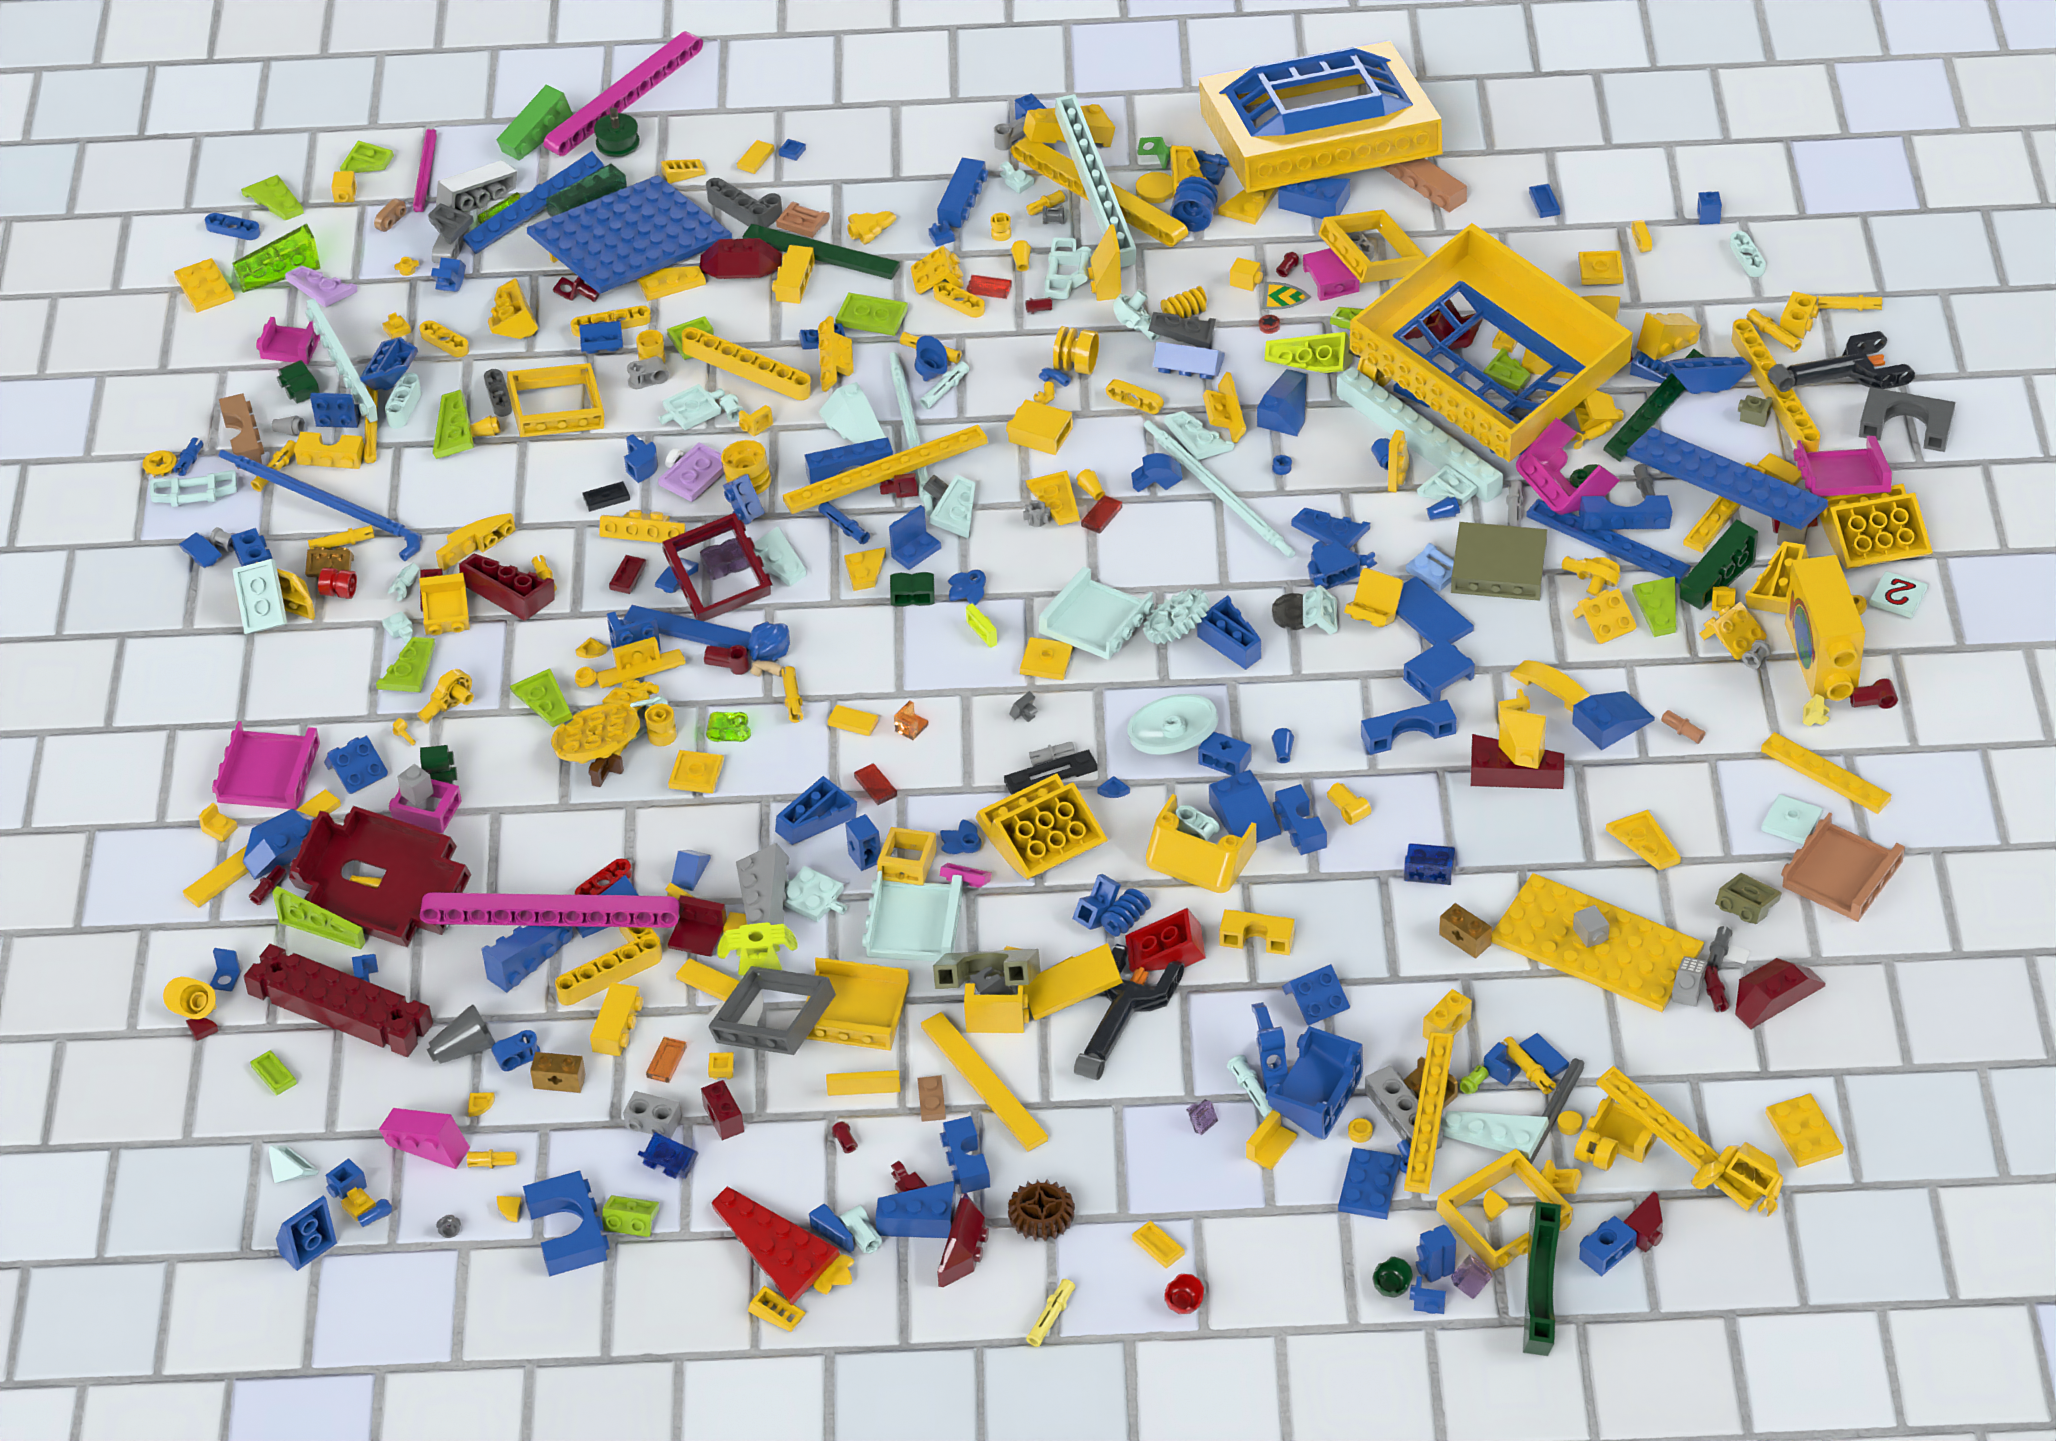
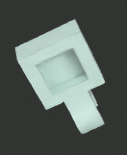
M1007 161L1000 165L1004 169L1000 175L1005 178V184L1020 194L1034 185V178L1023 170L1015 171Z
M415 563L403 568L393 581L392 586L389 587L388 593L390 594L397 590L399 596L396 600L400 601L407 595L406 586L409 587L417 579L415 575L420 568Z
M402 611L382 620L383 627L393 638L400 636L406 644L411 640L413 626Z

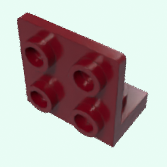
M680 895L678 899L680 904L679 919L668 941V948L712 957L727 920L725 904Z

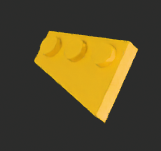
M1171 145L1170 159L1174 197L1176 188L1183 179L1188 177H1202L1206 179V177H1203L1200 171V164L1192 147Z
M1280 186L1246 193L1245 189H1243L1218 208V215L1256 225Z
M699 266L662 268L636 279L647 301L706 285L705 277Z
M1067 470L1025 480L1027 488L1036 499L1045 502V508L1050 507V516L1059 526L1080 521Z
M1648 809L1606 824L1607 832L1659 871L1680 864L1681 856Z

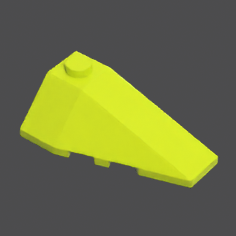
M1346 332L1266 341L1264 360L1320 373L1345 371L1352 363L1353 355L1349 354V336Z

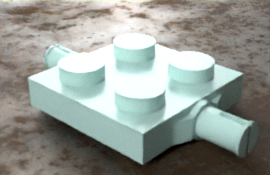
M700 384L695 385L663 400V407L668 413L659 416V421L663 425L674 420L684 430H687L721 414V407L715 400L724 397L725 392L720 388L711 393L704 390Z
M803 866L796 877L785 882L786 901L783 902V906L816 922H819L823 915L830 910L839 912L842 915L847 910V905L837 902V897L844 890L843 883L811 868Z

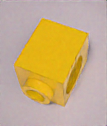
M354 171L334 172L331 186L334 203L355 201L357 184Z

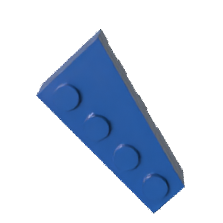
M519 926L513 930V935L507 938L502 936L496 940L494 946L486 945L481 948L487 979L508 993L512 988L518 986L530 973L536 971L538 966L545 960L551 958L564 944L570 942L574 937L572 926H526L524 928Z

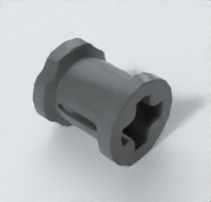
M1043 206V224L1047 222H1060V224H1064V206H1060V208H1047V206Z

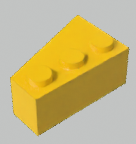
M1785 541L1781 544L1768 562V567L1757 577V582L1752 589L1748 590L1745 594L1748 608L1786 615L1792 561L1808 559L1806 545Z

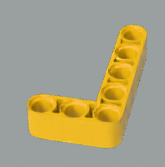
M619 927L621 934L628 942L627 944L557 977L555 987L559 1003L566 1006L573 1005L610 987L611 982L619 983L658 964L662 960V950L657 934L651 927Z

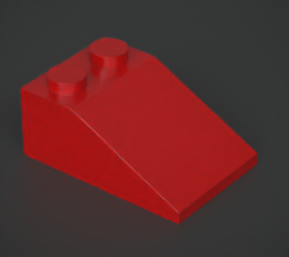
M1188 908L1125 935L1131 972H1135L1140 967L1144 968L1145 971L1164 970L1173 961L1184 963L1185 968L1206 958L1201 924Z

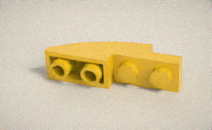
M507 513L487 517L447 536L448 544L436 551L438 567L445 571L476 549L483 553L505 537L511 535L516 531L513 515Z

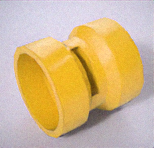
M1003 212L992 215L990 219L992 238L996 241L1008 240L1011 237L1010 216Z

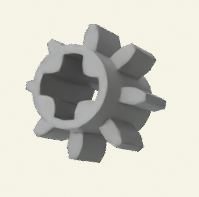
M1034 500L1029 505H1025L1023 518L1028 520L1029 526L1041 527L1048 523L1050 507L1045 508V502Z

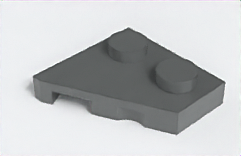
M442 203L437 205L428 214L430 223L450 245L474 223L472 215Z

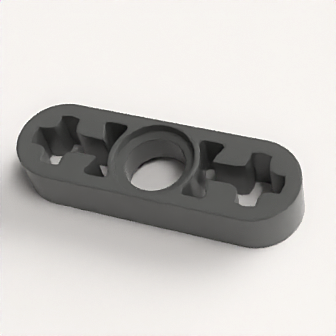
M498 369L486 371L484 373V381L494 414L500 417L508 416L513 409L503 373ZM496 391H503V393L498 395L493 394Z

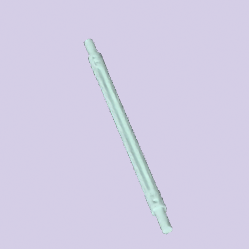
M892 352L889 355L892 365L891 374L909 449L919 446L920 441L906 386L904 370L900 365L898 354ZM926 466L916 469L915 474L920 499L924 503L926 515L930 516L934 511L933 496L923 489V486L929 480Z
M1150 420L1144 423V427L1155 436V440L1274 548H1279L1288 558H1292L1295 555V551L1283 541L1284 539L1169 434L1164 430H1160Z

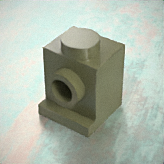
M1747 395L1745 400L1741 399L1738 405V412H1741L1740 421L1765 427L1771 414L1772 398L1768 397L1766 400Z

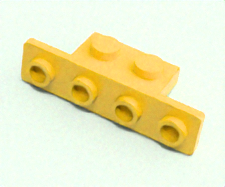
M828 316L818 326L820 381L822 391L827 392L837 382V372L846 376H850L854 372L852 339L834 332V317Z
M1226 372L1218 384L1219 392L1206 389L1202 396L1210 424L1216 427L1228 428L1232 442L1237 443L1245 434L1246 425L1244 424L1232 375L1230 372Z
M634 509L629 510L622 517L600 516V537L662 543V541L685 533V523L670 522V516H665L662 512L645 514L641 510Z
M651 637L612 649L615 667L596 672V680L600 688L612 687L618 683L635 680L636 678L652 675L666 669L676 668L686 662L680 649L659 654L657 640L655 637Z

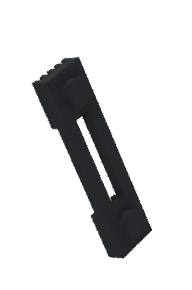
M1088 749L1004 775V783H1006V787H1008L1012 795L1055 774H1058L1062 780L1098 771V767ZM1066 765L1071 767L1036 779H1030L1031 776Z

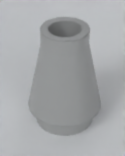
M299 416L273 419L272 430L297 437L300 431L304 432L305 422Z

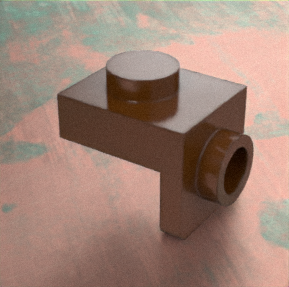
M613 753L607 758H596L595 762L590 764L588 771L591 776L592 786L601 787L609 772L622 774L624 771L622 757Z

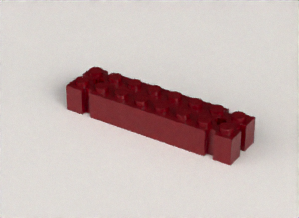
M270 943L259 956L261 963H253L243 976L248 995L261 1000L270 997L271 1003L379 1047L384 1048L388 1044L392 1052L407 1058L418 1045L417 1036L424 1037L433 1025L429 1005L416 1000L407 1003L406 997L299 954L293 953L287 956L285 949Z

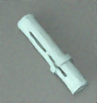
M960 361L951 371H947L943 378L919 400L922 407L930 409L951 387L957 386L959 380L969 372L968 365ZM953 375H955V377L950 382H947Z

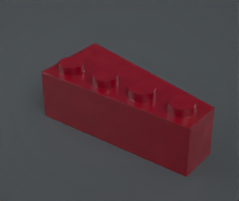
M475 553L459 563V573L464 575L466 588L524 621L555 600L554 579L547 577L544 580L538 578L536 573L529 571L526 574L518 571V567L512 565L501 566L499 561Z
M1472 734L1470 786L1563 789L1564 753L1545 749L1538 769L1515 765L1499 747V739Z

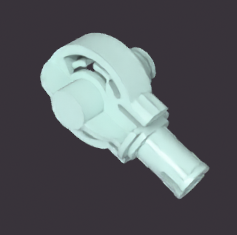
M1137 289L1132 298L1125 294H1119L1113 302L1114 312L1117 315L1116 318L1128 328L1142 331L1150 342L1156 341L1160 335L1148 331L1151 316L1141 306L1148 299L1146 293Z

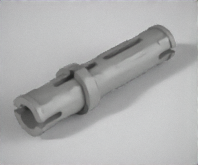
M1511 480V483L1509 482L1508 485L1509 495L1506 497L1508 526L1521 527V506L1523 505L1524 498L1522 496L1523 484L1519 480Z

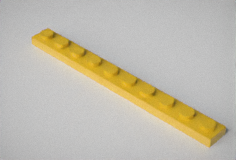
M977 424L783 494V502L791 514L894 478V475L905 474L988 444L987 436Z

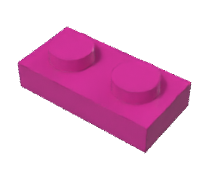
M946 863L941 866L939 876L946 877L947 881L952 882L953 875H962V881L969 882V886L980 888L990 882L992 872Z

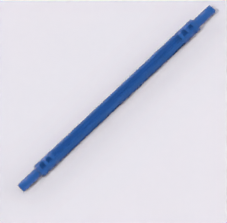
M223 449L219 452L220 458L234 463L240 469L393 535L405 537L410 532H414L405 528L403 524L245 456H237ZM416 533V534L419 536L420 541H421L422 535Z

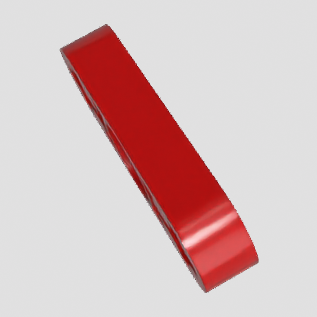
M623 858L614 860L575 889V895H600L624 875L629 879L632 876L630 862ZM601 880L609 881V883L605 886H600L597 884Z

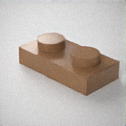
M942 1075L917 1078L921 1121L945 1120Z

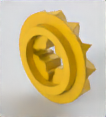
M159 450L148 454L144 458L142 465L147 475L152 474L154 477L161 475L163 477L165 473L171 474L177 459L172 452Z

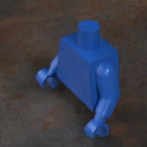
M1318 541L1312 546L1311 561H1309L1307 568L1310 581L1314 583L1315 587L1321 585L1328 590L1360 577V566L1366 565L1367 568H1371L1377 562L1373 559L1375 557L1374 552L1368 555H1359L1345 548L1340 542H1334L1326 546L1322 541Z

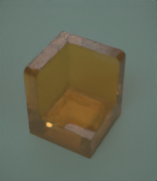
M910 700L894 715L895 732L911 740H914L929 725L928 720L915 714L914 702Z

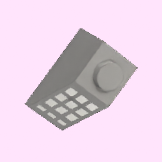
M1683 957L1672 990L1673 1002L1697 1006L1707 961Z

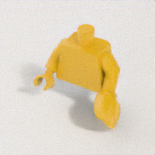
M1595 390L1574 408L1580 430L1585 432V434L1576 433L1571 439V442L1578 440L1573 448L1580 449L1585 440L1588 439L1590 441L1604 435L1612 429L1616 422H1620L1623 419V411L1615 408L1613 399L1609 394ZM1546 391L1547 397L1554 393L1551 391Z
M1744 1142L1741 1147L1738 1145L1727 1146L1716 1161L1703 1165L1691 1180V1184L1695 1188L1704 1189L1715 1182L1725 1170L1727 1173L1766 1195L1767 1198L1758 1205V1212L1760 1213L1766 1207L1768 1209L1767 1217L1778 1208L1775 1200L1778 1199L1783 1184V1176L1778 1171L1776 1160L1747 1142Z

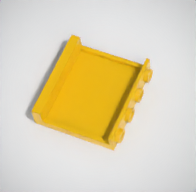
M816 957V971L814 975L828 977L836 996L806 1039L891 1051L910 986L909 970Z

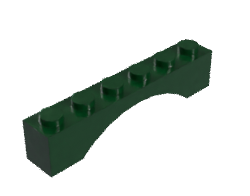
M1536 1201L1530 1213L1523 1353L1548 1356L1554 1345L1553 1281L1560 1230L1561 1205Z

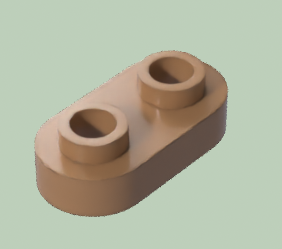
M397 198L392 199L376 215L374 220L375 228L383 232L391 229L405 215V202Z

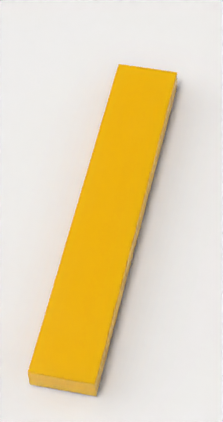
M1746 462L1745 466L1766 474L1765 469ZM1719 496L1685 537L1683 545L1703 553L1741 505Z

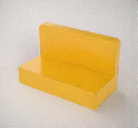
M1272 1110L1246 1142V1158L1270 1170L1274 1168L1297 1139L1296 1133L1281 1126L1280 1113Z

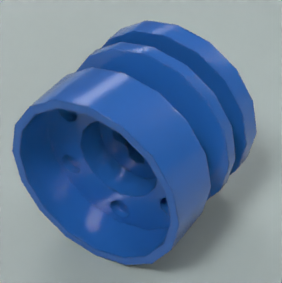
M1202 177L1183 179L1176 188L1170 216L1184 223L1190 232L1203 231L1209 227L1214 215V209L1218 201L1216 187L1209 180Z

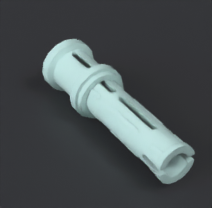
M1245 1055L1235 1056L1228 1062L1227 1069L1234 1073L1237 1078V1084L1247 1091L1265 1120L1274 1109L1268 1105L1266 1093L1257 1081V1073L1250 1069Z

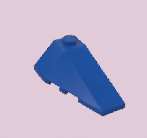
M1289 369L1283 372L1264 394L1257 407V427L1298 436L1305 423L1307 374Z

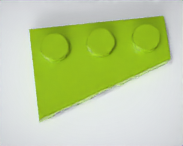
M278 174L241 189L243 196L253 198L258 205H265L269 208L270 212L285 221L304 214L303 207Z
M412 637L399 653V658L395 664H391L387 668V674L383 679L380 678L376 682L377 689L421 693L435 648V639Z

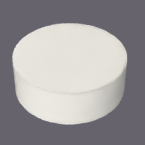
M678 448L672 449L666 458L665 466L671 468L684 456V452Z

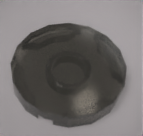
M1289 593L1275 600L1272 604V618L1277 625L1285 628V626L1291 627V630L1306 628L1303 626L1302 594Z

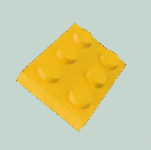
M212 258L174 271L176 280L196 313L235 299L233 291Z
M1811 1093L1766 1107L1765 1114L1798 1168L1843 1154L1844 1147Z

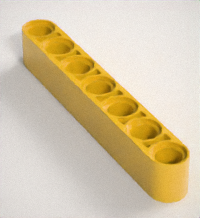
M688 327L682 331V351L685 354L796 400H806L810 397L811 379L807 373L697 328Z

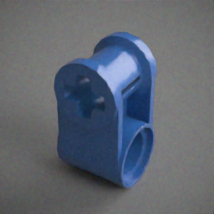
M524 1030L509 1038L499 1040L491 1048V1052L503 1071H511L516 1067L533 1061L535 1052L541 1051L540 1047L536 1044L537 1036L531 1030Z

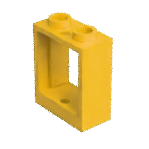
M891 827L877 860V871H882L883 880L924 885L937 851L936 833ZM894 847L923 851L919 861L891 857Z

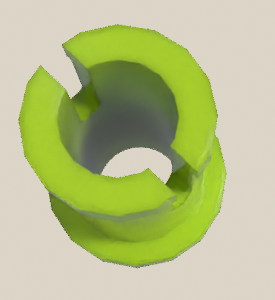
M1477 1065L1468 1076H1464L1461 1079L1460 1089L1465 1094L1475 1093L1478 1090V1086L1489 1076L1487 1069Z

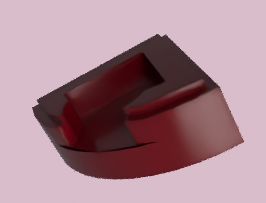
M210 1019L186 1020L189 1030L197 1041L219 1031L216 1023Z

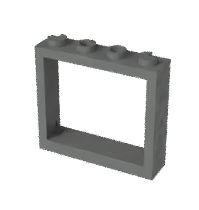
M751 966L708 1027L716 1043L795 1055L836 996V993L828 977ZM761 989L811 996L787 1031L738 1023Z

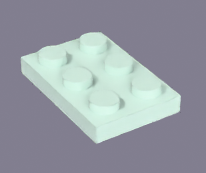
M275 559L232 569L245 634L286 625L287 619Z

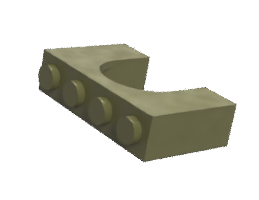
M1039 949L945 953L933 965L935 989L959 988L964 982L971 980V975H976L987 967H992L994 971L986 977L999 974L1005 977V986L1029 985L1041 972Z

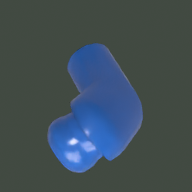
M380 1199L374 1208L357 1217L362 1227H365L376 1220L388 1216L392 1211V1205L387 1199Z

